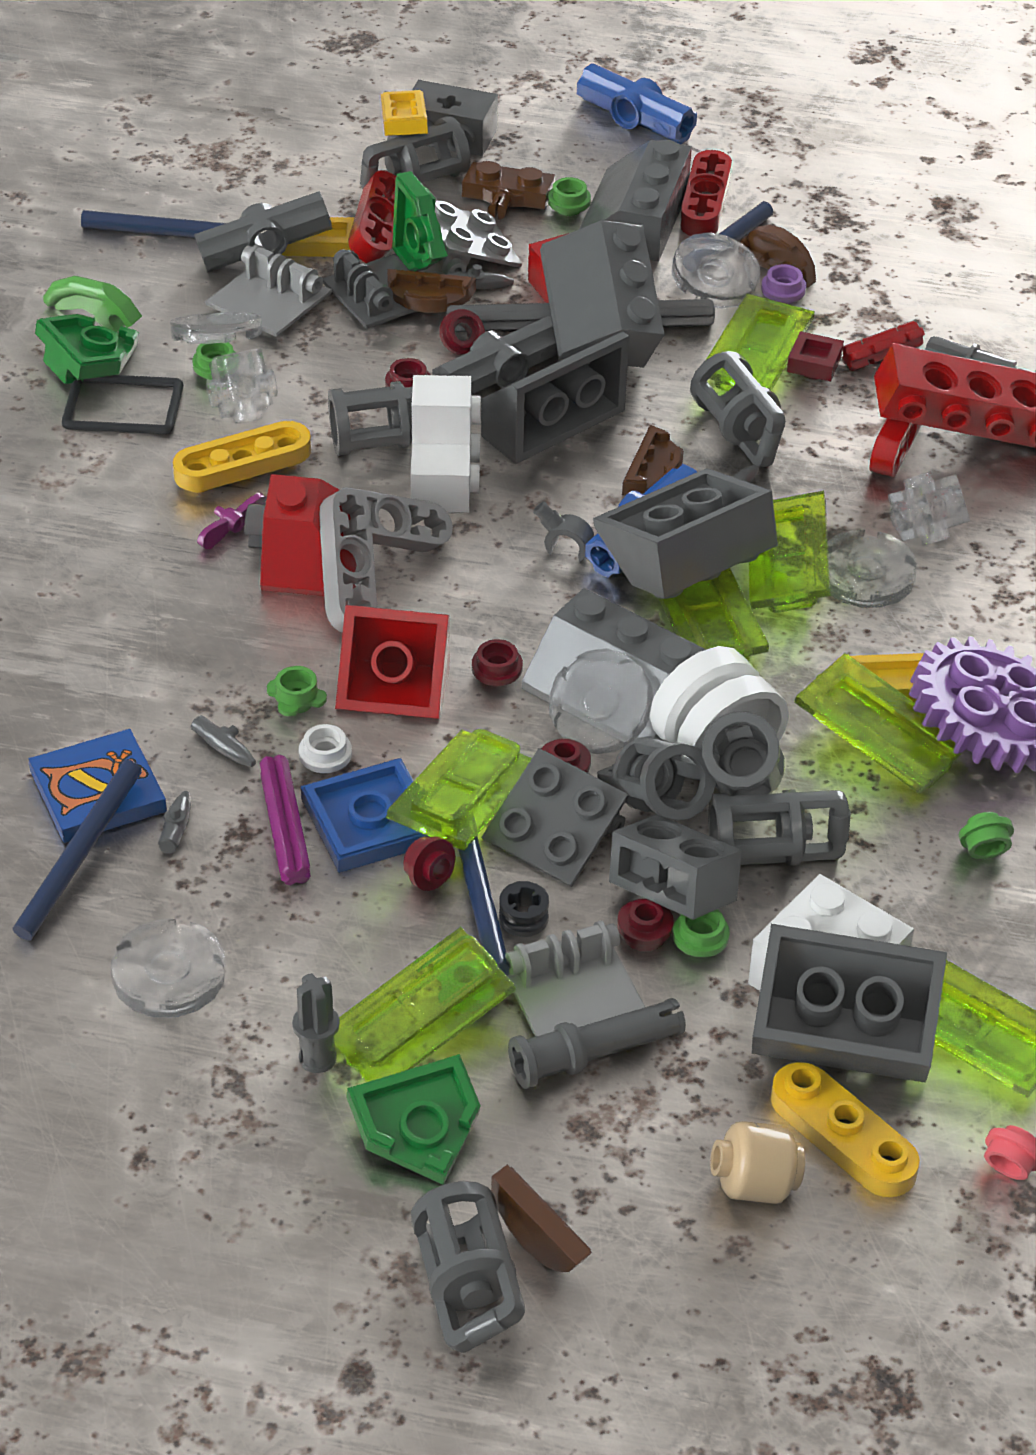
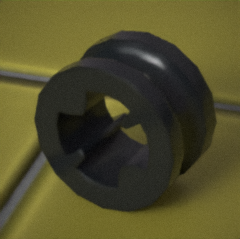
M517 881L509 884L502 890L499 896V923L505 931L519 937H530L539 934L546 928L549 921V895L543 887L530 881ZM520 906H529L528 912H520Z

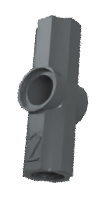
M320 191L275 207L265 203L253 204L242 212L240 219L194 234L208 273L242 261L241 255L246 246L253 247L258 244L266 250L273 252L274 255H282L288 244L331 230L332 223Z
M547 316L506 336H502L496 331L485 332L476 339L470 352L432 369V375L471 376V395L493 384H497L501 388L509 386L525 378L530 367L558 355L552 317Z

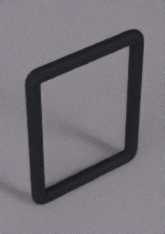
M112 375L83 380L87 383L174 387L165 425L72 420L82 380L78 379L73 381L62 417V426L69 430L168 434L174 428L184 385L181 379L171 377Z

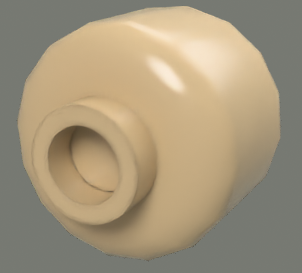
M739 1121L731 1125L723 1140L717 1139L714 1142L710 1158L711 1173L713 1176L720 1177L722 1189L731 1199L777 1204L784 1201L789 1196L791 1190L797 1191L800 1187L805 1172V1152L803 1145L795 1142L794 1135L783 1125Z

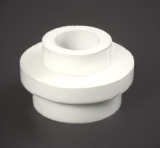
M321 724L310 728L299 744L300 762L307 769L317 773L339 771L350 762L352 757L351 742L343 730L334 725Z

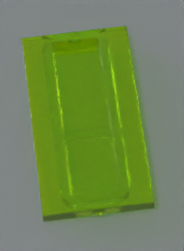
M746 294L707 359L715 354L726 351L737 352L748 361L753 371V377L761 387H766L772 391L788 363V356L799 332H806L814 319L815 311ZM724 367L713 373L709 378L715 381L714 385L716 388L724 391H729L736 383Z
M824 491L773 500L778 545L760 553L756 560L749 562L751 609L768 607L771 612L779 613L808 608L815 605L818 598L831 596L827 512Z
M730 568L722 571L721 575L715 579L700 581L683 589V593L677 597L658 598L675 634L706 650L717 646L734 648L748 661L751 655L769 651V643Z
M846 653L840 656L825 671L818 674L816 679L797 694L794 700L795 704L919 794L925 789L932 787L951 769L953 762L962 754L953 752L956 743L951 739L946 741H938L936 739L940 731L938 727H924L922 725L926 714L913 710L915 702Z
M461 729L387 809L386 818L430 837H442L454 847L464 851L498 812L532 758L521 754L520 745L492 732L477 729L470 733Z
M460 926L339 1017V1030L334 1036L335 1047L346 1058V1063L353 1067L365 1082L416 1067L515 992L516 987L498 967L495 959L473 936L468 935Z
M946 960L934 1044L1028 1098L1036 1089V1010Z

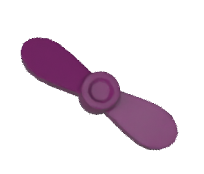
M256 493L236 509L231 507L224 509L221 506H217L214 514L220 517V519L201 531L197 538V543L205 549H211L229 531L233 533L240 532L245 526L248 505H262L266 502L267 496L262 493Z

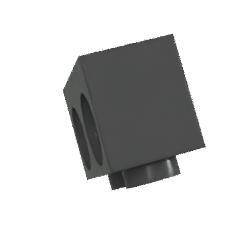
M656 814L613 831L609 882L694 920L737 901L742 850Z

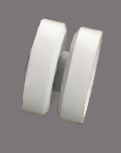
M717 646L696 653L676 667L663 681L654 696L649 717L653 730L661 739L670 743L680 742L688 744L702 751V742L707 730L719 717L732 712H751L763 717L774 728L780 741L785 733L789 712L784 698L759 676V672L743 655L734 648ZM736 725V726H734V727H731V728L727 729L725 732H729V731H731V730H733V729H736V728H738V727H750V726H748V725Z

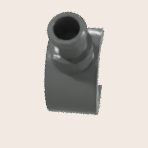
M545 501L539 503L534 508L533 513L542 520L541 524L548 530L544 541L547 552L551 555L559 540V536L564 535L576 541L579 546V562L583 561L586 543L594 537L593 529L589 523L576 515H560L556 510H552Z
M266 502L262 505H248L244 534L249 535L248 546L262 547L263 515Z

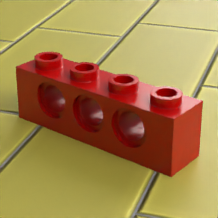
M892 343L874 375L880 417L1036 448L1035 372Z

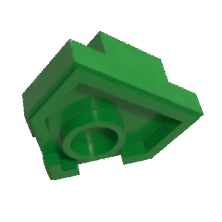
M412 171L397 174L395 180L392 250L409 271L419 272L430 268L447 257V252L442 238L441 227L435 213L436 198L427 187L422 185Z
M81 314L37 319L35 334L45 344L44 363L64 384H71L76 379L84 382V379L119 375L137 347L139 332L123 326L120 327L119 332L112 331L106 327L94 326L95 318Z
M460 1054L347 1088L346 1095L366 1150L444 1185L479 1115L481 1107Z

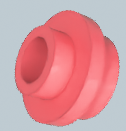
M1008 1125L1005 1129L993 1128L989 1131L985 1139L988 1148L984 1153V1158L991 1167L1001 1174L1016 1180H1025L1031 1171H1036V1138L1031 1133L1013 1125Z

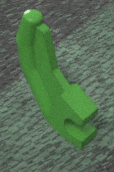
M71 276L55 280L43 295V301L47 306H54L59 311L83 309L95 315V321L101 326L116 332L119 331L121 326L125 325L127 328L132 326L142 317L131 299L119 288L110 283L89 278Z

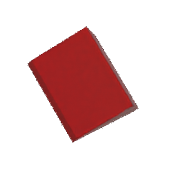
M345 605L335 709L440 719L450 670V615Z

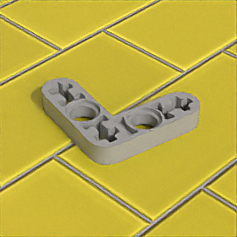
M342 488L323 500L320 505L319 519L326 615L331 625L343 633L347 600L348 605L377 608L373 544L429 552L450 539L453 529L452 521L443 507L433 502L356 488ZM340 505H342L343 512H340ZM380 509L388 511L393 517L395 523L393 532L388 531L382 526L378 516ZM424 520L425 526L416 525L415 527L411 528L412 525H415L420 521ZM342 548L353 554L357 564L355 572L348 571L341 563L340 550Z

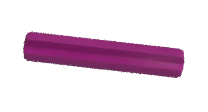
M281 754L275 757L265 756L259 763L260 775L281 880L290 886L296 882L304 884L311 877L310 863L289 762Z

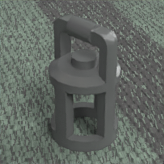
M446 116L435 121L434 125L428 126V134L388 136L387 141L368 146L363 152L360 185L363 189L378 171L379 159L385 157V166L388 172L397 176L399 173L412 171L421 183L446 175L453 177L464 175L470 167V150L461 125L454 117ZM448 138H453L457 157L453 158L450 154L447 144ZM434 143L439 160L419 165L415 148Z
M726 351L713 355L701 364L691 380L690 393L699 407L713 414L719 422V429L723 437L733 445H738L754 465L758 467L771 466L774 462L786 422L778 397L768 388L761 387L753 377L750 364L739 353ZM724 367L736 383L729 391L719 396L707 380L713 373Z
M400 381L391 382L390 387L349 392H343L342 388L330 389L328 391V412L333 445L337 456L349 455L351 450L390 445H398L399 448L408 447L412 440L413 387L405 388ZM387 408L389 425L350 430L348 412Z
M732 712L719 717L708 728L702 742V758L709 774L715 780V787L721 793H727L728 796L771 794L779 786L784 775L785 758L774 728L763 717L751 712ZM736 725H748V726H750V727H738V728L733 729V730H731V731H729V732H725L727 729H729V728H731V727H734V726H736Z
M653 736L640 737L626 744L616 757L615 764L597 772L598 779L629 795L625 802L629 807L644 812L653 811L659 816L676 821L690 819L702 812L710 802L715 788V780L709 774L702 758V751L699 748L680 742L670 743ZM685 777L700 780L697 793L690 802L676 799L682 790Z
M794 789L783 790L782 793L738 796L718 793L713 794L709 802V836L741 849L740 865L786 862L787 865L793 866L799 865L801 861L839 859L845 854L846 842L849 840L851 811L846 795L840 790L796 792ZM830 808L827 833L829 841L806 844V840H812L813 822L811 813H805L804 809ZM775 820L776 837L734 839L733 822Z
M458 1181L441 1185L428 1191L418 1199L411 1210V1223L421 1249L429 1280L431 1298L435 1302L446 1344L455 1351L465 1353L518 1323L525 1313V1304L516 1277L515 1264L508 1250L498 1215L496 1199L489 1187L478 1182ZM461 1201L474 1202L478 1214L470 1220L454 1226L448 1204ZM466 1243L468 1251L461 1253L459 1245ZM504 1297L500 1305L491 1308L460 1327L456 1311L482 1308Z

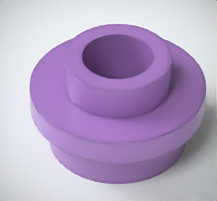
M781 264L773 266L768 270L767 275L762 279L761 290L774 303L787 305L800 300L805 295L806 282L798 268Z

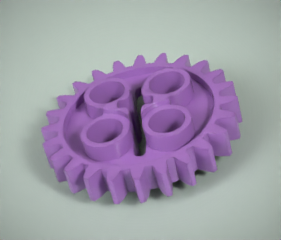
M953 637L950 638L947 646L937 642L932 652L926 650L911 677L910 682L913 683V686L909 692V696L917 699L913 710L926 714L922 725L924 727H938L940 729L936 737L938 741L951 739L956 743L953 752L959 754L967 749L972 752L973 762L976 764L980 763L983 757L990 759L992 766L998 771L1003 762H1008L1015 773H1020L1024 764L1036 772V669L1031 666L1033 657L1030 655L1024 656L1022 659L1015 657L1014 648L1010 645L1004 652L999 651L991 639H988L985 647H980L973 637H968L965 645Z

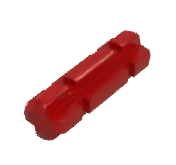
M910 321L899 325L897 329L893 327L863 338V344L861 340L849 343L843 347L842 362L850 370L856 371L869 365L868 361L870 364L883 361L892 343L918 348L924 343V330L922 327H919L917 322Z

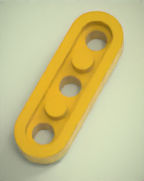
M280 421L184 448L173 458L175 483L182 489L201 493L286 467L296 466L304 462L311 454L310 431L301 423Z
M796 1062L785 1065L778 1070L773 1079L771 1103L777 1114L869 1192L882 1197H898L906 1194L913 1188L917 1179L920 1159L916 1148L907 1139L821 1068L810 1063ZM846 1119L850 1122V1124H845L838 1120ZM882 1156H891L895 1160L889 1161L882 1158Z

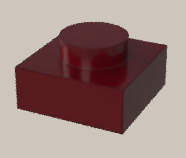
M800 331L788 356L787 372L802 375L809 379L831 382L843 355L844 340Z

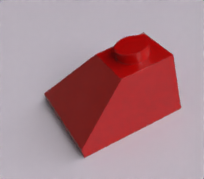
M271 474L263 515L260 579L262 591L324 596L319 511L323 500L339 491L338 488L318 478ZM340 505V512H343L342 505ZM342 548L340 550L341 563L348 571L355 572L357 564L353 554Z

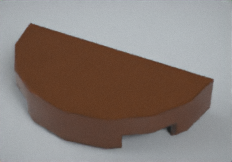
M774 225L760 226L739 242L736 252L737 256L767 270L781 264L794 266L802 272L806 288H809L816 282L815 265L809 251L798 237L786 229Z
M387 269L388 287L393 292V300L403 307L423 313L446 312L450 305H464L470 301L476 291V278Z
M649 426L623 480L622 495L626 496L631 491L645 493L672 468L678 469L683 464L684 451L670 440V433L658 427Z
M507 1164L492 1175L491 1191L495 1196L498 1212L509 1231L537 1261L556 1272H570L592 1253L587 1244L513 1167Z

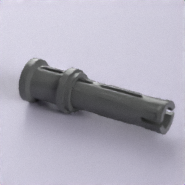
M669 998L658 1004L580 1027L573 1023H559L554 1027L553 1032L530 1039H525L521 1035L512 1037L508 1044L510 1064L522 1088H532L537 1085L538 1079L564 1071L570 1075L578 1074L587 1067V1063L590 1060L673 1035H681L686 1029L684 1013L680 1011L672 1014L673 1010L679 1009L680 1004L676 999Z

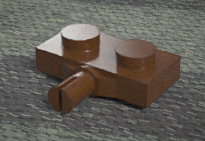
M493 161L472 162L462 181V197L484 200L491 203L487 211L494 218L498 214V220L505 217L506 211L510 207H531L545 210L548 205V193L553 188L555 182V174L543 173L541 170L533 167L522 169L503 167Z

